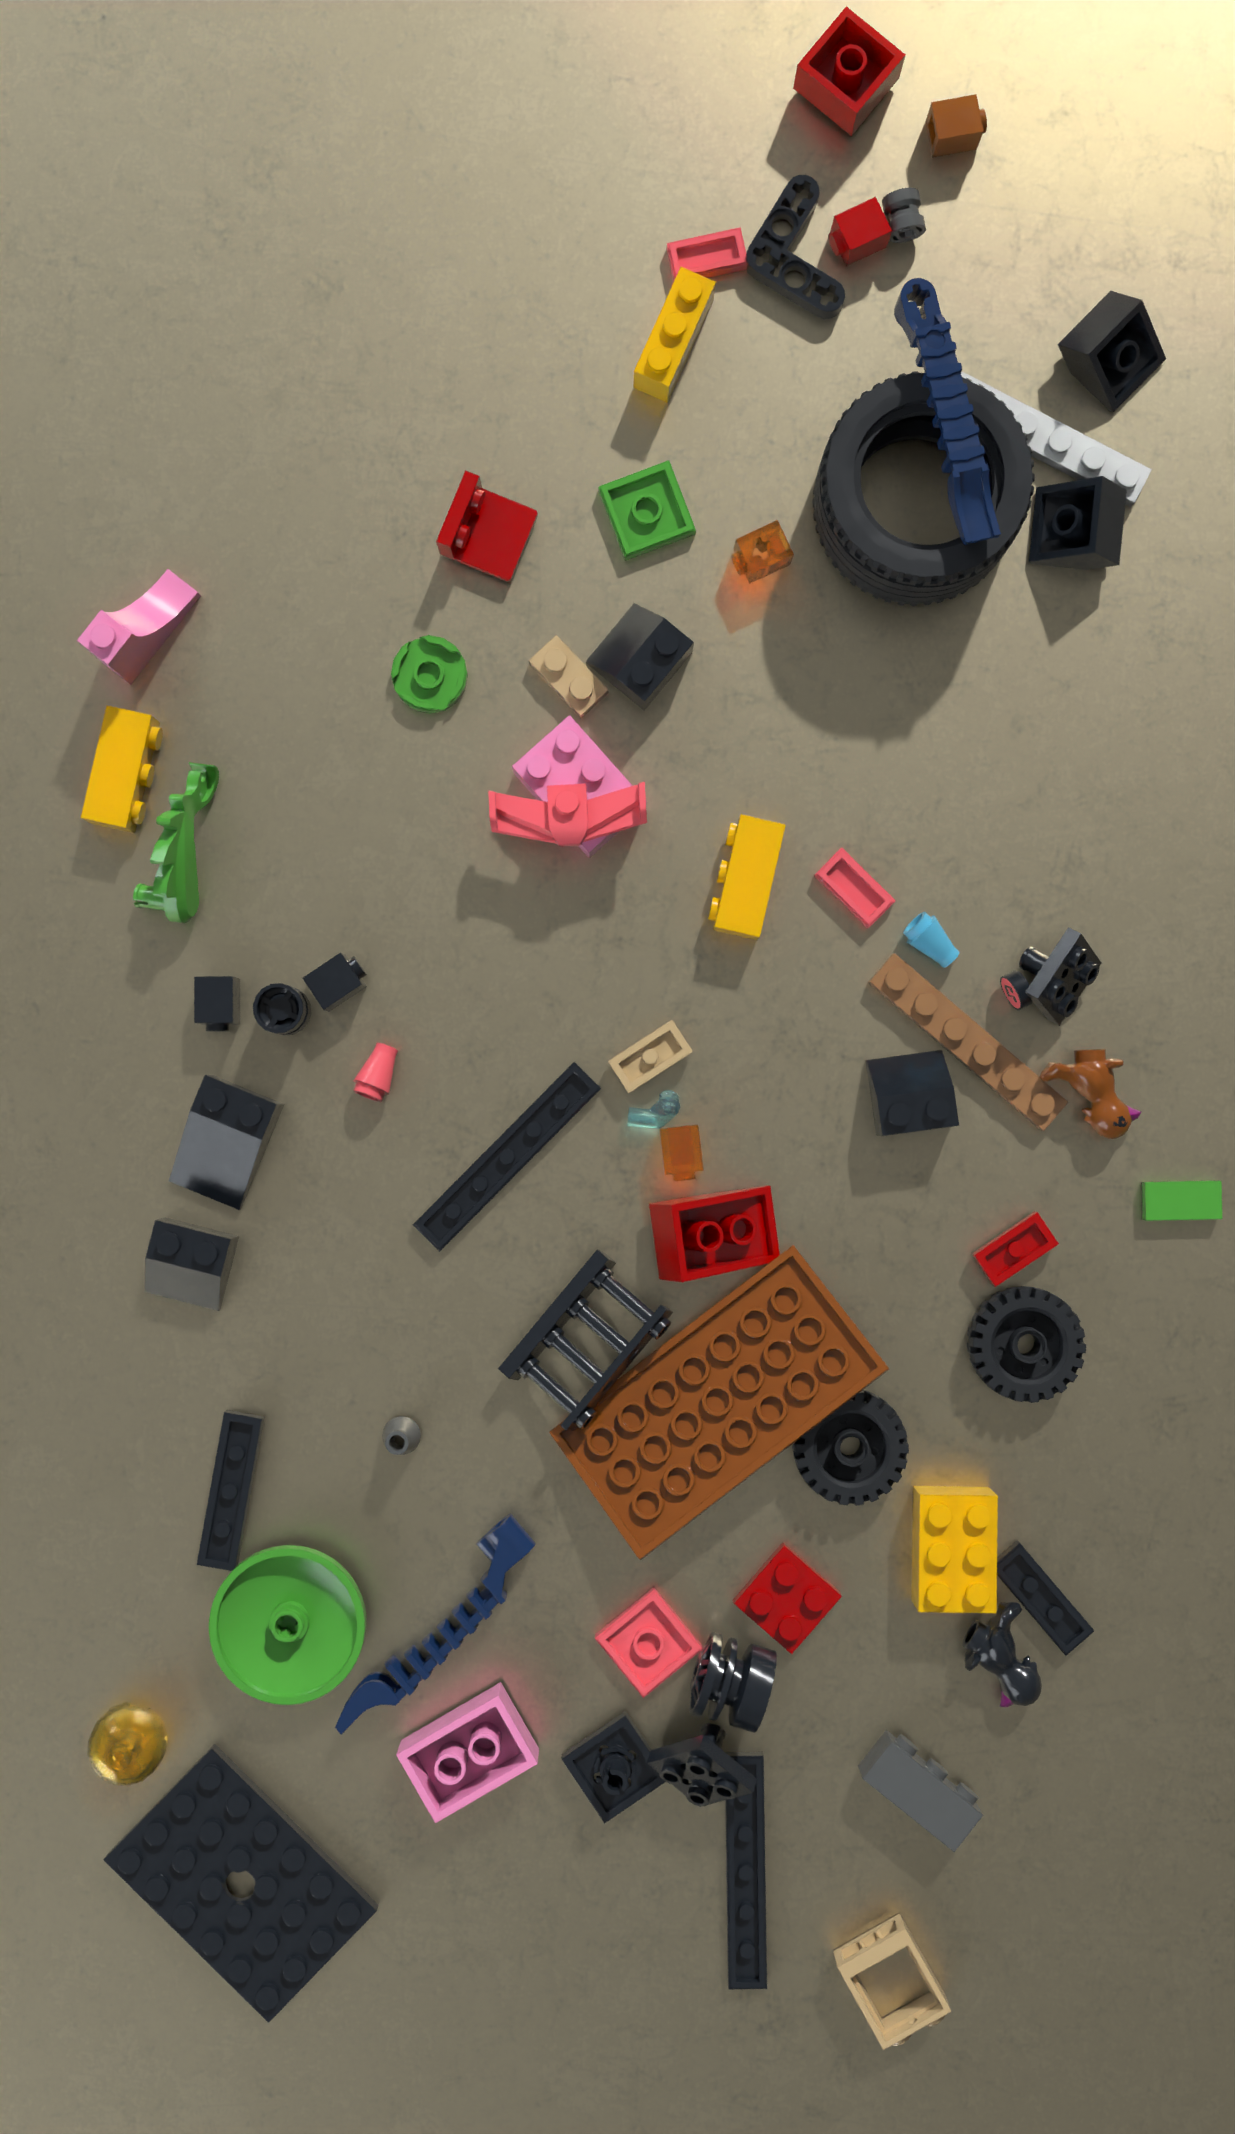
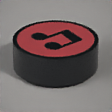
M1013 970L1000 978L1002 990L1009 1003L1016 1010H1021L1033 1003L1025 992L1029 987V983L1020 972Z

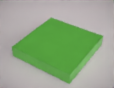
M669 460L598 487V492L625 561L696 535L695 526Z

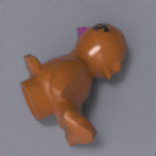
M1106 1049L1074 1050V1063L1061 1064L1050 1062L1040 1074V1078L1043 1081L1062 1079L1069 1082L1078 1094L1089 1100L1090 1108L1087 1107L1081 1110L1086 1114L1084 1121L1089 1123L1100 1136L1116 1139L1123 1136L1128 1131L1131 1122L1138 1119L1142 1112L1126 1105L1117 1097L1113 1069L1119 1068L1124 1064L1123 1060L1106 1059Z

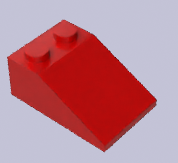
M770 1185L681 1197L649 1204L660 1280L675 1282L691 1281L769 1264L780 1255Z

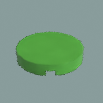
M427 635L419 637L420 639H415L412 642L409 641L401 647L393 660L391 676L395 691L403 703L415 711L431 714L447 710L458 702L466 689L468 673L464 658L455 645L441 637Z

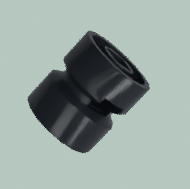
M275 983L262 988L256 995L253 1003V1015L257 1023L266 1031L280 1035H294L302 1031L308 1024L311 1016V1004L307 996L299 989L282 983Z

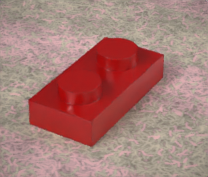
M1034 1211L973 1252L972 1256L991 1284L996 1287L1059 1243L1039 1213Z

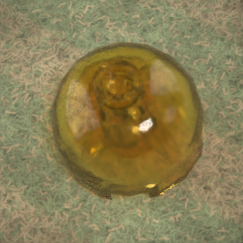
M125 1702L111 1707L97 1720L88 1739L87 1755L92 1769L101 1779L113 1785L131 1786L143 1782L158 1769L166 1753L168 1734L164 1721L151 1708L145 1710L139 1706H130L131 1703Z

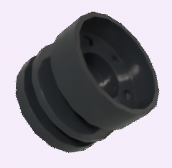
M711 1632L704 1648L698 1655L690 1684V1714L701 1716L708 1700H710L709 1720H717L724 1705L729 1706V1726L755 1733L761 1725L771 1695L777 1662L776 1651L750 1644L742 1659H738L737 1639L729 1638L723 1653H721L722 1635Z

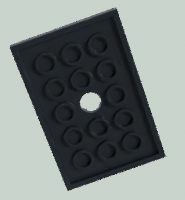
M216 1744L187 1771L104 1858V1861L268 2023L378 1909V1904ZM247 1871L255 1880V1891L246 1898H237L228 1891L226 1879L232 1872L240 1873Z

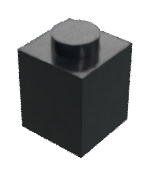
M341 952L302 978L323 1010L328 1012L367 987L362 980L367 974L355 956L348 959Z
M233 976L194 977V1023L206 1025L207 1032H229V1024H240V979Z

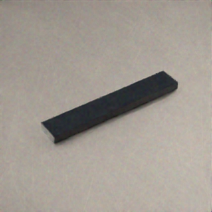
M573 1062L443 1193L413 1226L440 1252L601 1088Z
M725 1752L757 1778L753 1793L725 1800L728 1989H767L763 1752Z

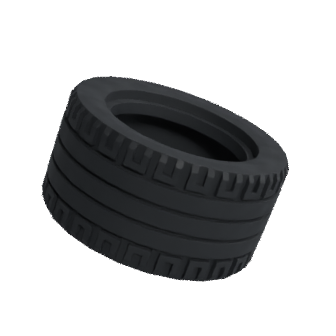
M918 371L907 375L903 373L898 375V378H888L882 384L877 383L871 391L866 390L863 392L860 399H855L851 407L842 413L841 420L837 421L829 437L820 462L813 491V519L817 522L815 529L820 535L819 541L821 546L825 548L824 553L827 557H831L833 560L832 565L834 568L839 569L840 575L851 580L850 583L861 588L862 592L873 594L872 597L876 599L879 597L888 603L894 601L898 602V605L910 604L911 606H917L918 603L930 605L932 602H936L938 604L943 602L944 599L955 598L958 593H965L970 587L976 586L997 565L1022 528L1023 522L1028 516L1027 512L1031 507V496L1034 492L1032 484L1035 481V474L1032 473L1034 460L1031 459L1032 450L1027 445L1026 433H1023L1022 425L1016 421L1014 413L1005 406L1006 404L1002 400L997 399L992 391L989 392L984 388L985 386L977 385L971 382L972 380L969 378L965 379L962 377L963 383H967L968 391L966 394L969 404L973 405L974 411L972 416L975 425L979 427L978 438L980 445L984 446L985 453L983 457L985 464H988L991 499L1001 535L997 538L967 545L963 544L961 537L941 544H915L890 534L875 520L867 508L861 489V467L874 453L889 444L902 440L920 439L937 443L941 437L940 428H934L932 423L936 415L935 409L928 407L927 399L930 395L929 387H922L921 380L924 373H919Z

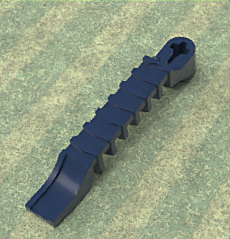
M914 278L904 284L894 308V316L898 324L903 328L910 347L918 348L919 350L915 360L917 367L924 368L925 373L921 380L922 387H929L930 395L927 399L928 407L934 408L936 413L932 421L933 427L940 428L941 437L937 442L938 450H946L947 453L941 468L943 473H951L947 482V491L952 514L964 545L997 538L1001 535L991 499L988 464H985L983 457L985 453L984 446L980 445L978 438L979 427L975 425L972 416L974 411L973 405L969 404L966 394L968 391L967 383H963L961 375L962 365L958 363L955 354L957 349L956 343L952 342L951 324L941 314L934 286L925 279Z
M508 1514L476 1543L491 1561L489 1570L480 1579L485 1588L479 1591L474 1587L466 1595L475 1608L469 1612L460 1602L452 1609V1614L460 1623L454 1627L445 1618L437 1625V1629L444 1636L441 1642L432 1633H429L421 1641L422 1645L430 1653L426 1658L415 1645H412L405 1651V1658L414 1667L411 1673L393 1654L385 1661L384 1665L396 1681L384 1672H373L364 1677L345 1703L335 1726L341 1735L367 1709L379 1705L396 1706L406 1694L410 1696L416 1690L418 1683L422 1679L425 1681L431 1675L433 1668L437 1664L441 1665L445 1662L449 1655L448 1653L453 1648L456 1650L460 1647L464 1640L463 1638L468 1633L471 1635L476 1631L478 1623L483 1617L485 1620L489 1618L492 1614L491 1610L498 1603L502 1604L506 1601L507 1591L503 1588L506 1572L527 1555L536 1544L512 1514Z

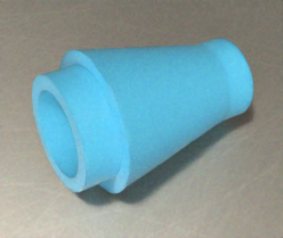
M926 912L920 913L903 931V934L908 938V944L938 962L943 968L950 965L960 953L954 947L934 915L930 917Z

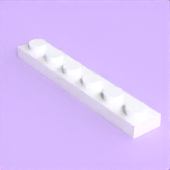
M961 371L963 378H969L972 380L971 382L985 386V389L989 392L992 391L997 399L1002 400L1006 404L1005 406L1012 410L1014 418L1022 425L1023 433H1026L1028 439L1026 442L1031 447L1032 457L1076 480L1104 476L1127 489L1125 505L1132 507L1152 469Z

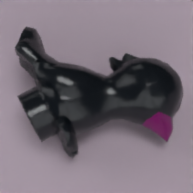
M1000 1602L997 1613L989 1620V1624L987 1625L978 1619L975 1620L969 1627L963 1640V1647L968 1649L965 1653V1668L971 1671L980 1664L999 1679L1001 1687L1000 1707H1009L1013 1704L1021 1706L1031 1705L1039 1698L1042 1689L1036 1662H1030V1656H1026L1023 1661L1016 1658L1015 1643L1010 1632L1012 1621L1022 1611L1020 1604L1016 1602Z

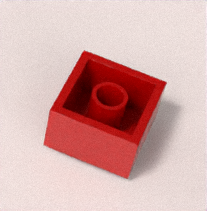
M846 6L797 64L793 89L852 136L898 81L906 54Z

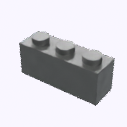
M886 1730L858 1765L862 1778L955 1852L983 1816L976 1802L979 1799L978 1796L962 1782L956 1786L946 1778L948 1772L935 1760L930 1758L926 1762L916 1754L918 1748L902 1734H899L896 1738Z

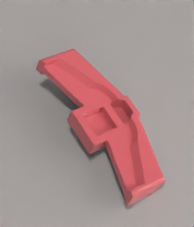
M645 781L588 800L586 783L547 786L548 802L488 791L489 817L492 832L555 843L560 847L580 846L583 842L647 823Z

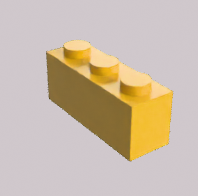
M680 267L635 367L633 388L668 403L714 301L715 281Z
M106 705L81 818L85 821L135 833L137 824H142L146 812V804L142 802L145 788L151 786L154 778V766L151 765L154 750H159L163 737V730L159 727L160 722L152 715Z
M742 814L737 824L730 823L725 845L732 847L729 861L721 860L717 882L723 884L721 897H713L708 916L709 920L715 921L714 931L753 940L760 938L785 824Z

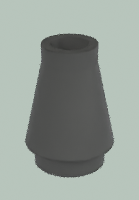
M399 1416L391 1419L385 1425L382 1437L386 1449L390 1453L405 1455L417 1448L421 1433L415 1421L408 1417ZM399 1435L405 1442L402 1445H398L395 1443L393 1436Z

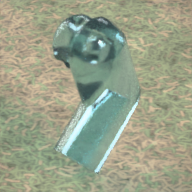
M671 1090L661 1092L659 1094V1101L650 1109L629 1107L627 1126L654 1129L664 1127L678 1115L681 1107L678 1094Z

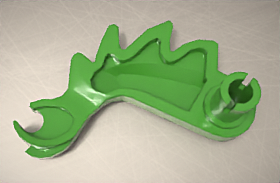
M189 762L192 771L189 770L185 793L171 794L169 796L171 810L157 817L156 823L163 826L164 831L154 846L150 863L160 866L156 872L154 886L139 883L135 887L133 900L136 901L134 903L136 908L163 910L169 921L179 923L189 922L196 914L199 906V890L194 842V816L210 802L216 791L219 781V770L215 765Z

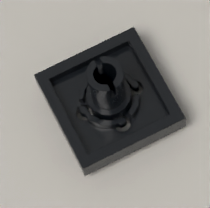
M1068 927L1050 956L1037 951L1034 947H1029L1022 954L1019 967L1036 975L1025 991L1026 994L1049 1021L1060 1026L1065 1017H1069L1075 1011L1078 998L1085 987L1092 984L1097 978L1099 966L1102 962L1083 935Z
M626 1711L562 1753V1761L604 1824L665 1783L660 1778L659 1773L646 1764L651 1748ZM602 1745L608 1746V1748H603L601 1753L599 1752V1748ZM630 1750H632V1751H634V1752L636 1753V1757H635V1758H634V1755L629 1752ZM600 1772L601 1777L596 1776L595 1780L594 1774Z
M711 1723L702 1726L700 1736L651 1750L646 1763L659 1773L662 1780L672 1784L686 1796L690 1803L699 1807L751 1794L754 1792L757 1778L721 1749L726 1732L724 1729L720 1730V1726Z

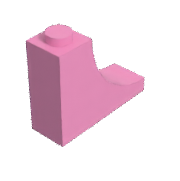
M167 569L144 595L129 606L115 612L100 610L77 641L99 661L131 685L201 595Z

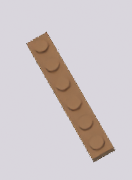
M895 953L887 959L869 980L868 983L1040 1131H1044L1067 1105L1068 1101Z

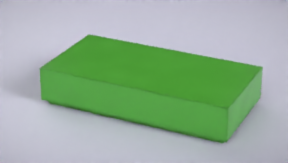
M1219 1180L1141 1182L1142 1220L1222 1219V1182Z

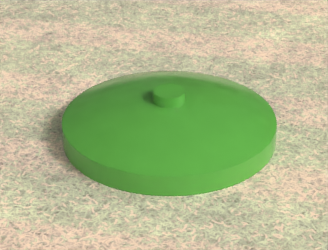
M297 1545L267 1548L254 1553L239 1563L218 1589L209 1617L210 1644L215 1659L226 1677L237 1688L251 1697L280 1705L309 1702L322 1697L337 1687L354 1667L363 1647L366 1634L365 1605L361 1592L352 1576L340 1563L325 1553Z

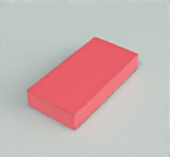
M741 227L670 242L666 246L673 282L680 267L706 278L747 270L746 249Z
M842 847L814 875L867 929L896 901Z

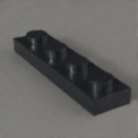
M231 1410L224 1412L197 1565L232 1571L238 1565L265 1416Z

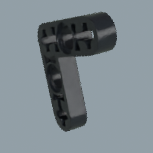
M797 175L788 182L749 245L746 253L747 272L757 281L822 319H831L840 313L845 300V290L842 284L790 252L793 244L816 209L820 195L819 185L815 179L808 175ZM803 189L809 192L808 199H802L797 207V212H795L791 208L794 205L796 193H801ZM778 219H785L791 223L793 231L787 236H779L774 233L772 224ZM764 253L768 254L769 263L764 262L762 266L756 264V256L761 257ZM781 261L784 264L780 268L778 277L773 276L775 267L778 269L779 262ZM793 270L801 272L805 277V283L799 288L790 287L784 280V276L788 272ZM812 281L816 282L815 290H812L811 296L808 297L806 294L809 292ZM828 292L833 293V302H828L826 306L820 303L822 296L827 295Z

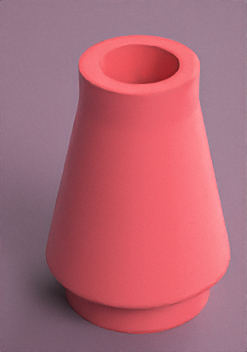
M376 1043L373 1052L353 1080L356 1083L353 1091L365 1098L382 1102L384 1096L389 1095L398 1050L383 1043Z

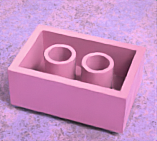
M570 715L512 765L514 775L539 801L548 802L547 786L586 783L587 800L633 786ZM619 832L583 842L579 848L588 858H591Z
M500 1682L402 1739L396 1756L432 1819L437 1823L537 1765L539 1748Z

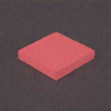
M652 1587L595 1634L596 1641L643 1698L703 1649L701 1643L655 1587Z

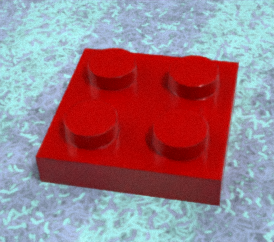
M782 1543L733 1599V1603L790 1654H793L842 1595L786 1544Z

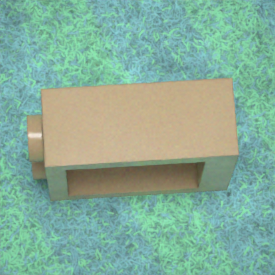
M900 1913L833 1951L838 1970L883 2050L890 2046L902 2045L909 2040L913 2033L925 2026L932 2027L939 2024L945 2015L951 2012L945 1993ZM906 1947L930 1992L888 2016L881 2018L857 1974Z

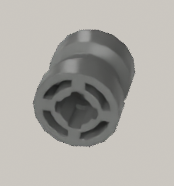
M901 188L887 194L882 199L883 211L889 217V225L892 230L889 239L891 242L911 241L920 237L926 231L924 216L919 214L918 210L921 200L919 190L916 188Z

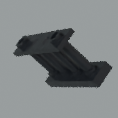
M600 1250L595 1251L498 1368L509 1379L519 1380L521 1377L524 1379L529 1377L568 1412V1417L561 1424L567 1431H575L577 1428L582 1430L592 1421L596 1415V1411L593 1408L652 1338L659 1339L671 1325V1321L668 1318L672 1315L673 1311L663 1305H660L655 1312L648 1308L613 1277L614 1272L611 1269L616 1262ZM595 1288L598 1290L603 1288L644 1324L630 1342L588 1307L589 1301L586 1299ZM571 1317L573 1319L579 1318L619 1354L605 1372L563 1336L564 1331L562 1328ZM546 1347L548 1349L553 1347L594 1383L593 1387L580 1402L539 1366L540 1361L537 1358Z

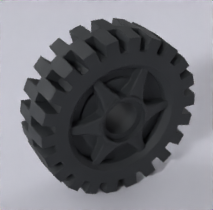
M1029 1286L1006 1288L1005 1291H998L991 1295V1299L985 1300L980 1305L981 1309L978 1313H974L971 1319L973 1321L972 1326L968 1328L967 1333L969 1337L967 1351L970 1353L969 1359L977 1375L996 1393L1018 1402L1027 1401L1035 1403L1041 1399L1049 1400L1054 1398L1055 1393L1064 1392L1067 1389L1066 1385L1069 1382H1074L1077 1378L1076 1372L1078 1368L1082 1369L1084 1363L1082 1354L1086 1353V1344L1083 1343L1085 1333L1079 1324L1081 1321L1077 1314L1058 1296L1040 1288ZM1026 1334H1031L1034 1338L1032 1350L1028 1353H1020L1018 1350L1019 1339Z
M862 1390L793 1443L792 1447L796 1466L810 1488L824 1499L846 1506L848 1504H854L855 1506L864 1505V1502L869 1500L874 1502L879 1499L878 1496L881 1494L889 1493L892 1490L891 1486L895 1482L898 1483L901 1479L902 1469L906 1468V1456L909 1453L907 1433L896 1411L885 1400L867 1390ZM848 1437H855L860 1442L858 1450L851 1455L841 1453L840 1446L843 1440Z

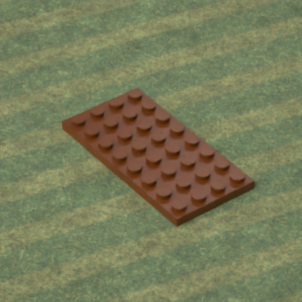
M792 1245L621 1376L593 1408L596 1411V1415L584 1429L577 1428L575 1431H567L561 1426L563 1423L561 1422L549 1433L638 1559L642 1560L890 1369L795 1246Z

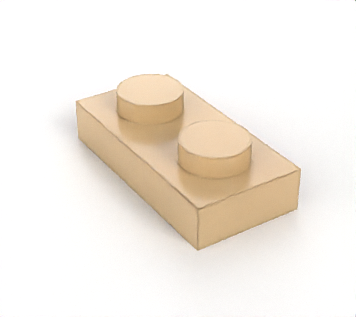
M557 635L529 660V664L580 718L585 716L609 693L604 684Z
M673 1020L610 1059L608 1063L627 1092L630 1093L693 1051Z

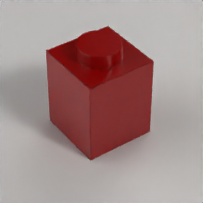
M874 197L835 215L828 239L836 256L841 255L845 265L848 266L887 248L892 230L877 198Z

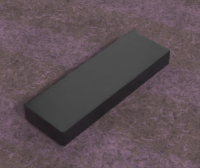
M1018 1540L997 1557V1576L1065 1656L1094 1632V1629Z

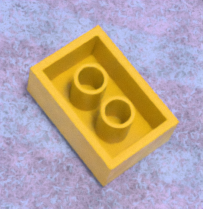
M913 1486L911 1601L918 1612H997L998 1495L990 1487Z

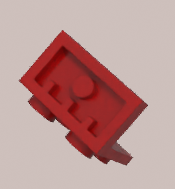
M465 470L436 540L439 553L464 565L510 582L538 517V513L535 509L483 489L480 476Z

